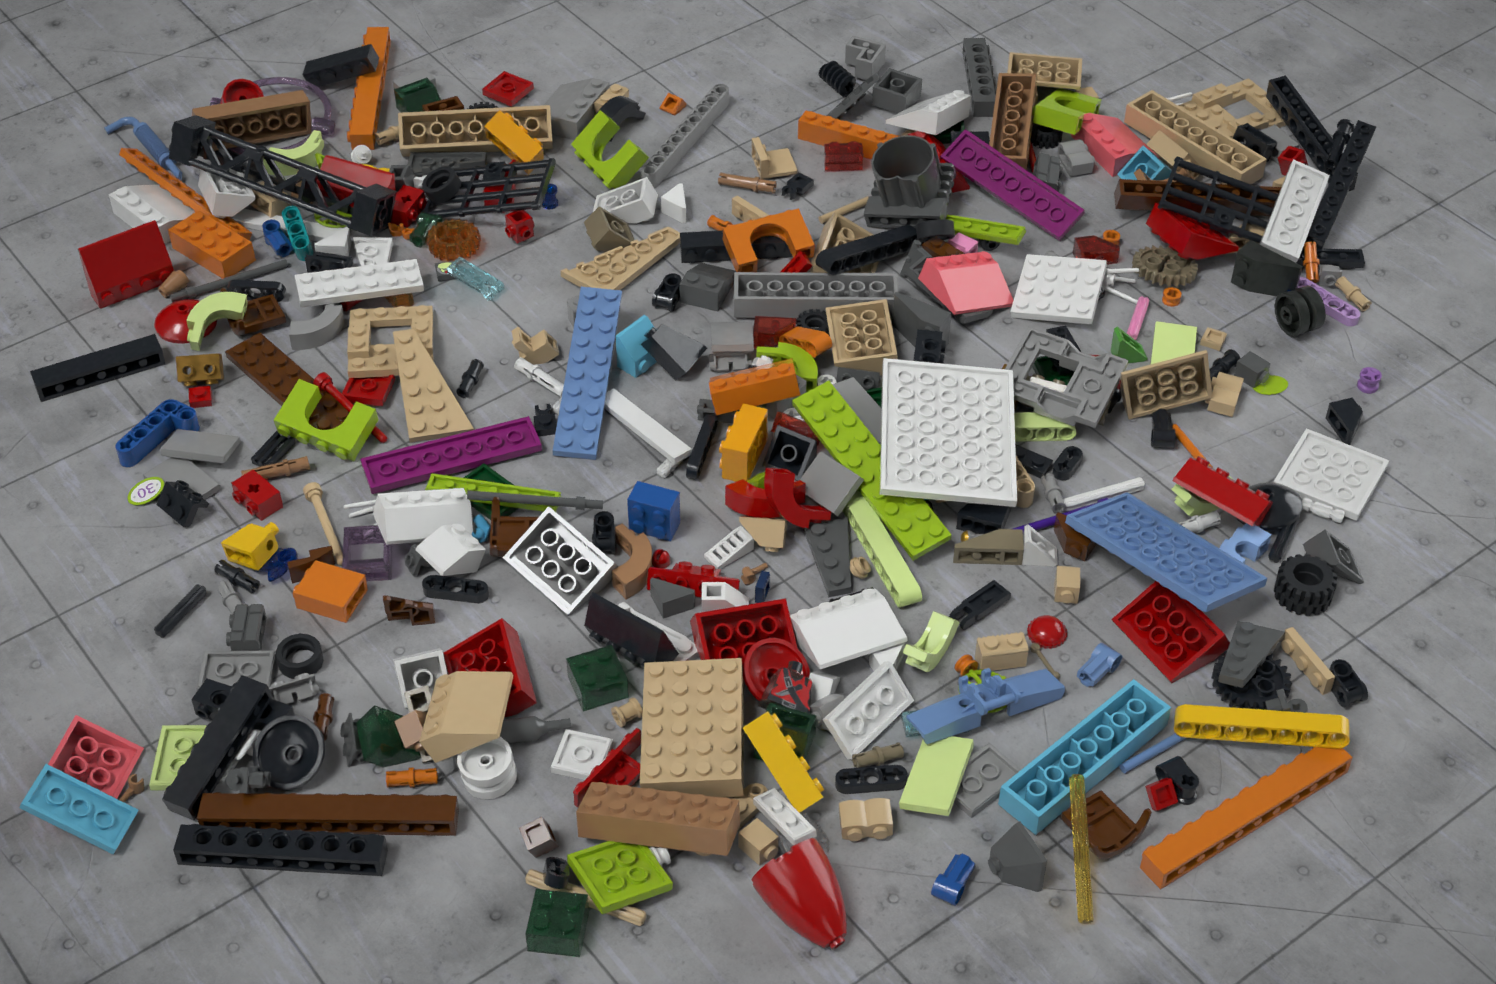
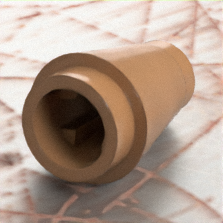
M181 270L173 271L158 288V291L166 298L186 288L189 279Z

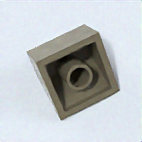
M600 206L584 221L587 229L586 233L592 241L591 245L597 251L607 252L619 246L625 248L631 245L630 242L634 241L627 222Z

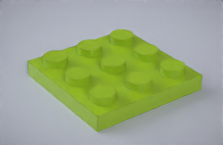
M607 841L567 855V863L602 915L671 891L673 887V882L648 846Z

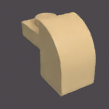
M519 327L511 331L513 337L512 344L519 351V357H523L531 364H544L559 355L557 341L545 330L540 331L531 338Z

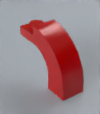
M766 468L764 477L765 494L770 506L778 515L790 523L803 528H808L809 522L821 523L822 520H830L831 511L823 506L797 504L793 495L794 473L787 469Z
M744 479L725 486V505L730 509L751 517H781L770 506L765 489L755 487ZM801 480L794 482L793 495L799 505L805 503L806 483Z

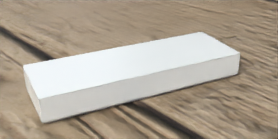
M775 788L753 798L754 806L793 846L804 840L817 837L816 829Z

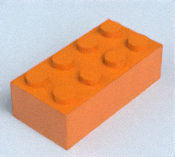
M199 210L168 229L173 249L222 279L235 275L256 261L251 241Z

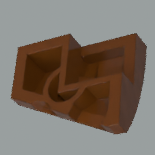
M388 595L383 596L388 621L411 619L412 626L435 624V608L433 603Z

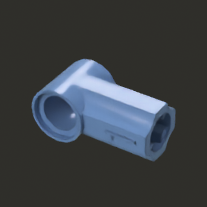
M1100 643L1092 652L1091 658L1077 671V677L1086 687H1094L1107 672L1113 673L1118 668L1123 656L1104 643Z

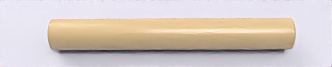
M868 196L819 216L820 223L827 222L835 212L844 215L865 206Z

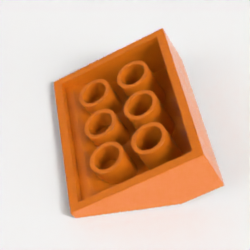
M793 358L711 377L709 380L710 394L716 415L740 410L743 404L758 406L800 396Z

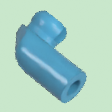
M479 514L473 518L477 528L476 533L472 532V537L476 538L479 543L487 540L491 526Z

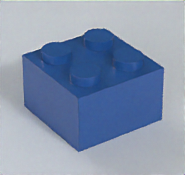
M637 481L627 499L629 530L671 541L680 525V492Z

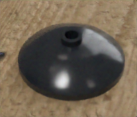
M1272 482L1259 483L1248 487L1255 492L1259 489L1270 495L1268 499L1273 502L1260 526H1258L1265 531L1282 529L1291 525L1300 517L1302 513V500L1299 494L1292 488ZM1237 518V520L1240 523H1242L1243 525L1246 524L1244 521Z
M286 715L271 721L260 732L253 748L254 766H258V772H271L270 786L281 790L296 789L308 783L318 773L325 757V741L320 729L309 719L298 715ZM296 752H298L299 755L297 759L294 760L293 755Z

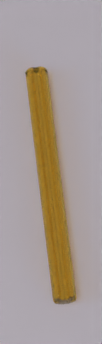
M1072 774L1069 778L1077 913L1079 923L1090 924L1093 922L1094 916L1085 781L1082 774Z

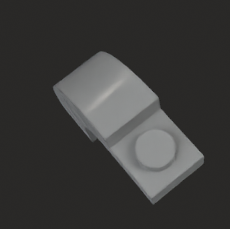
M341 303L326 304L324 311L313 319L291 321L289 337L292 350L312 349L334 339L341 332L345 322Z

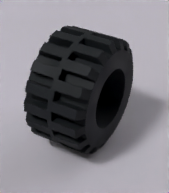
M1297 554L1295 557H1288L1287 561L1284 560L1281 566H1279L1274 585L1276 600H1279L1281 606H1286V610L1294 611L1298 615L1301 613L1305 614V616H1310L1311 613L1318 615L1320 611H1326L1331 605L1338 582L1334 568L1328 566L1329 563L1325 560L1321 561L1319 557H1311L1309 554H1305V556Z

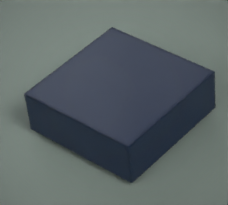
M761 571L755 586V603L765 602L770 589V572Z

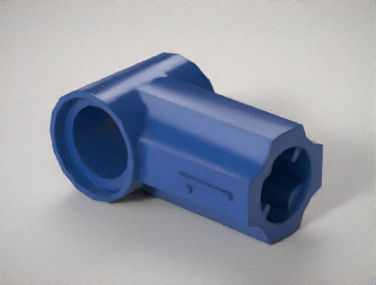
M273 219L265 221L262 228L266 244L272 247L277 256H288L293 247L281 230L280 223Z
M963 853L960 855L955 854L944 874L940 873L936 878L931 895L956 906L962 897L967 880L975 869V863L971 858Z

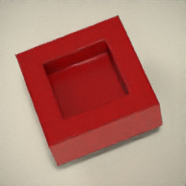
M211 387L189 388L190 407L212 406Z
M1164 778L1145 786L1152 810L1158 811L1178 803L1171 778Z

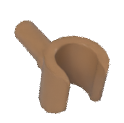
M767 563L752 569L748 566L742 569L743 575L741 576L745 585L752 584L756 580L755 574L768 568Z
M132 774L128 778L129 788L119 800L125 803L133 794L142 793L144 791V778L137 782V774Z

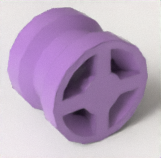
M1372 367L1363 368L1359 375L1360 379L1357 382V388L1363 393H1375L1378 390L1382 377L1381 372Z

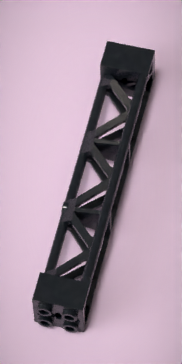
M197 115L175 121L172 126L169 159L187 166L196 167L343 224L352 230L368 236L389 228L388 223H391L397 192L379 184L369 187L359 185L270 151L264 146H257L215 130L216 122ZM221 140L243 148L245 151L243 154L232 159ZM213 142L223 157L215 154L212 148ZM201 156L205 160H210L211 165L196 160V158ZM263 159L266 160L276 177L268 174L263 164ZM274 161L299 171L296 175L286 180ZM232 169L244 173L245 176L244 178L230 173L229 170ZM317 179L330 198L322 195L317 185ZM262 180V181H264V185H261V184L256 183V182ZM302 181L301 187L296 185L297 183ZM328 181L353 190V193L340 201ZM283 189L299 194L298 199L282 193ZM313 201H317V202H318V206L313 205V204H310V203L313 202ZM337 210L344 212L346 214H351L352 218L349 219L347 217L337 214Z

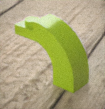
M778 342V348L757 346L756 358H761V355L773 359L772 363L793 358L796 375L806 380V392L817 387V364L814 358L804 349L783 342Z

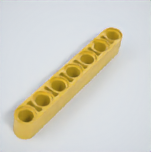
M1188 704L1180 705L1175 709L1174 732L1178 736L1185 738L1323 748H1344L1350 742L1349 720L1342 715Z

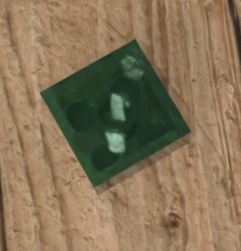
M612 645L566 658L568 678L583 712L629 698L628 679Z
M536 889L525 933L527 951L580 957L589 917L588 894Z

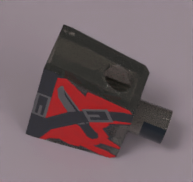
M790 661L787 668L781 667L772 675L758 707L798 724L809 717L812 680L801 675L803 665L797 661Z

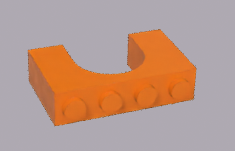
M799 208L723 228V242L736 272H757L758 260L751 244L762 236L781 238L788 245L793 257L799 251L804 252L808 258L814 257L815 244Z

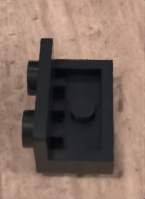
M315 251L313 255H306L305 257L307 273L351 268L353 257Z
M177 480L176 482L166 481L156 505L181 526L190 527L198 508H208L209 503L203 499L200 493L193 491L188 483Z

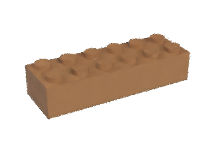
M999 73L989 145L1027 170L1034 117L1033 108L1037 93L1036 74Z
M303 90L192 109V116L197 115L216 122L215 130L252 144L312 133L310 100ZM221 140L226 149L238 147ZM213 142V144H212L213 150H214V151L219 150V149L217 148V146L215 145V143Z
M591 782L576 811L578 837L728 856L740 827V805L737 799L655 790L653 788L630 787L628 785H613L604 782Z

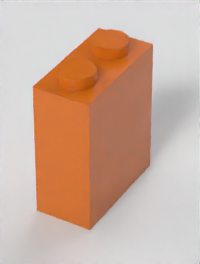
M315 560L312 566L306 570L301 582L294 587L293 597L296 608L347 623L368 591L366 577L364 574Z

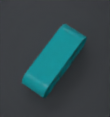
M288 206L282 211V217L296 257L300 261H305L306 255H313L314 251L299 209L296 206Z

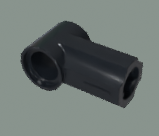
M1158 409L1152 413L1151 447L1174 448L1175 429H1172L1171 413H1168L1166 409Z

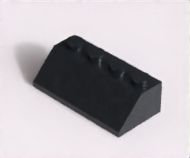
M592 592L584 624L590 633L589 638L597 644L601 642L606 644V647L614 654L622 653L626 660L632 664L636 662L641 664L643 669L644 663L670 662L676 659L679 653L663 630Z

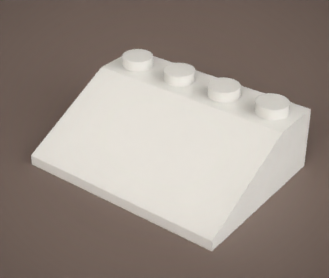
M955 90L948 94L921 101L886 119V124L937 135L969 117L971 95L964 94V91Z
M160 184L124 186L109 194L112 210L116 216L132 228L155 220L165 244L171 242L168 229L195 213L194 209L184 205L183 201L179 198L173 197L168 190L161 188Z
M875 588L865 589L862 593L852 596H843L833 602H824L811 609H801L797 613L790 615L796 644L819 669L908 641L905 632L885 597Z

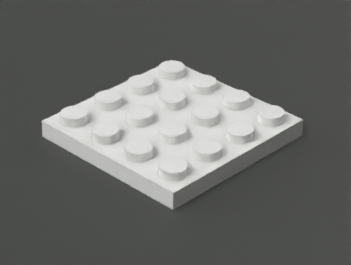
M1027 254L1011 307V318L1092 324L1107 261Z
M1306 428L1273 483L1283 484L1292 488L1299 494L1301 499L1308 498L1314 503L1317 501L1331 506L1334 510L1336 508L1343 510L1345 517L1357 521L1388 467L1389 460Z

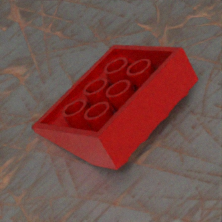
M1155 203L1146 222L1151 228L1152 233L1159 235L1161 241L1168 243L1169 248L1177 251L1178 256L1187 260L1189 258L1198 260L1236 252L1240 248L1223 233L1209 229L1210 225L1202 222L1198 223L1197 220L1164 208L1159 209V203Z
M155 220L78 248L91 297L100 309L161 286L174 271Z
M1157 581L1151 584L1111 619L1171 683L1213 662L1230 645L1226 635L1201 610L1189 601L1180 598L1178 594L1170 589L1161 586Z
M786 598L695 613L690 620L694 643L701 660L742 658L743 664L747 651L755 643L766 638L782 639L797 648Z
M503 618L443 653L448 675L456 671L512 672L514 676L504 718L517 715L537 703L518 632Z

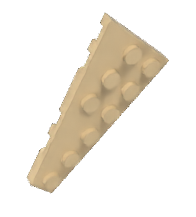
M670 227L663 228L649 234L647 239L630 242L631 245L625 248L619 246L595 256L593 261L576 264V268L571 270L565 268L561 270V277L579 287L621 290L679 245L680 232Z
M415 330L393 331L410 443L444 438L474 430Z

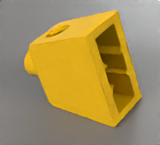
M273 522L268 523L265 527L252 523L246 525L221 542L228 561L258 571L278 550L275 535L279 533V529Z

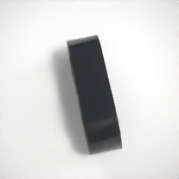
M1075 446L1066 447L1053 464L1052 474L1057 480H1069L1078 469L1083 456L1080 448Z
M546 858L543 870L544 883L555 889L566 888L570 875L569 864L562 858Z

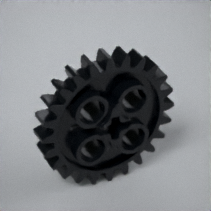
M1227 651L1224 657L1219 656L1218 662L1214 664L1211 679H1213L1212 686L1217 687L1216 694H1222L1221 701L1230 700L1229 707L1236 704L1238 708L1261 710L1264 708L1267 710L1265 701L1278 698L1276 690L1283 688L1286 698L1289 697L1292 681H1290L1291 674L1286 673L1287 666H1280L1281 659L1273 660V653L1268 655L1265 662L1256 668V673L1243 688L1218 682Z

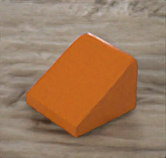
M668 93L659 109L675 116L687 104L682 98Z

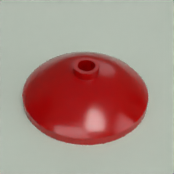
M184 299L164 307L157 314L154 322L155 330L159 337L171 343H190L187 341L189 332L187 318L200 300ZM217 320L206 328L203 338L215 329Z
M778 638L760 640L747 651L743 659V678L748 690L757 700L767 706L787 708L768 699L770 691L777 686L775 684L776 679L782 668L789 669L795 681L799 678L801 680L805 676V684L807 686L810 676L808 663L803 654L794 645ZM793 661L802 664L801 672L791 669Z

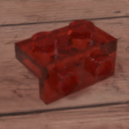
M777 412L771 432L775 433L777 425H780L816 440L817 446L819 445L820 440L814 435V432L805 421L783 412Z

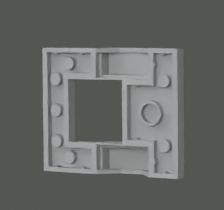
M1028 326L1005 370H1013L1014 400L1033 406L1035 413L1072 426L1079 422L1096 428L1120 382L1121 372H1124L1128 366V360L1109 353L1095 357L1080 352L1069 340ZM1039 354L1059 360V366L1075 371L1063 393L1025 380Z

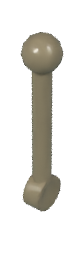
M1033 643L1030 649L1031 652L1036 653L1048 671L1059 680L1060 674L1054 671L1041 653L1040 645Z

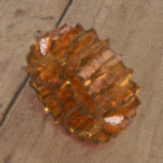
M452 218L449 221L444 219L442 223L437 222V226H432L427 236V245L434 258L439 257L440 261L446 259L447 262L454 260L455 263L457 260L464 261V258H471V255H475L476 251L479 250L481 241L479 230L474 226V223H469L468 220L461 221L460 218L458 220H453Z

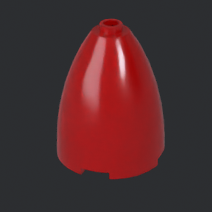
M810 838L790 848L791 851L784 853L776 860L775 858L770 860L751 880L753 887L762 900L788 927L808 941L823 948L830 947L834 950L845 942L844 937L847 934L845 904L839 882L827 855L816 838Z

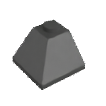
M1326 529L1303 543L1306 551L1305 554H1309L1311 557L1317 556L1321 561L1325 560L1328 562V566L1334 568V573L1337 576L1358 584L1364 583L1351 549Z
M1019 821L991 847L988 865L992 873L997 874L1002 882L1039 892L1043 888L1047 859Z

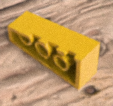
M767 711L744 726L743 730L792 806L800 813L823 798L821 792L824 791V788L817 777L812 780L807 771L811 768L803 756L798 758L793 751L797 746L788 734L784 737L779 728L783 725L775 713L770 715Z

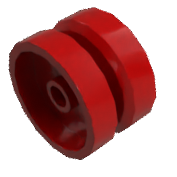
M236 79L229 82L224 88L220 104L264 97L260 87L251 80Z

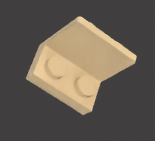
M759 137L752 138V159L760 179L797 174L796 165L788 148L766 151L765 144L761 143Z

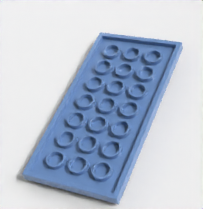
M1128 492L1068 514L1065 523L1073 527L1075 531L1084 534L1092 542L1098 543L1107 549L1108 552L1120 557L1127 564L1134 566L1142 571L1144 575L1156 580L1161 586L1170 589L1178 594L1180 598L1189 601L1204 612L1213 610L1262 588L1267 582V577Z

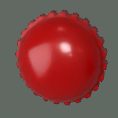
M1043 615L1034 618L1028 624L1027 636H1029V640L1032 643L1039 644L1040 648L1052 649L1064 644L1067 637V629L1058 618Z

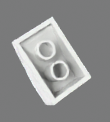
M648 177L597 195L593 212L600 206L627 223L648 221L654 217L658 194Z

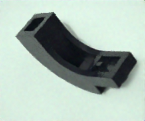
M616 96L599 109L618 126L628 117L643 120L646 114L640 110L641 106L638 105V102L626 96Z

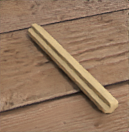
M534 869L528 871L525 878L527 884L598 910L584 888L569 882L564 889L551 888L544 883L542 872ZM630 905L606 913L638 926H642L646 919L645 911Z

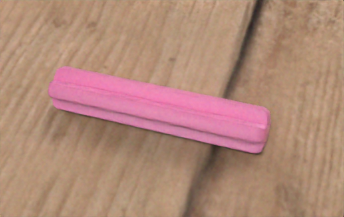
M1139 297L1127 330V334L1134 340H1137L1150 300L1148 297Z

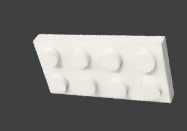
M886 661L836 706L823 721L847 760H850L853 754H858L866 748L914 699L891 661Z

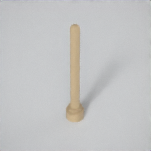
M317 482L308 483L303 488L305 498L314 505L329 545H332L337 564L344 565L346 562L321 501L323 491L320 484Z

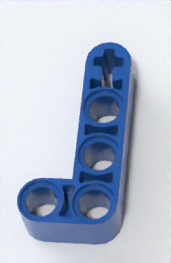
M174 399L163 401L116 443L115 448L120 464L123 467L135 466L177 429L199 431L200 426L195 409Z

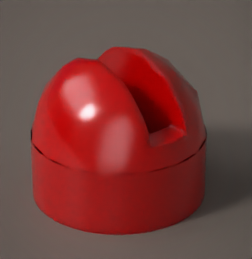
M663 549L654 551L652 565L656 568H667L670 565L669 553Z

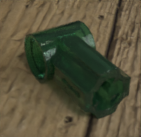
M422 212L418 217L416 228L409 236L410 242L419 248L426 245L434 233L441 231L443 225L442 217Z

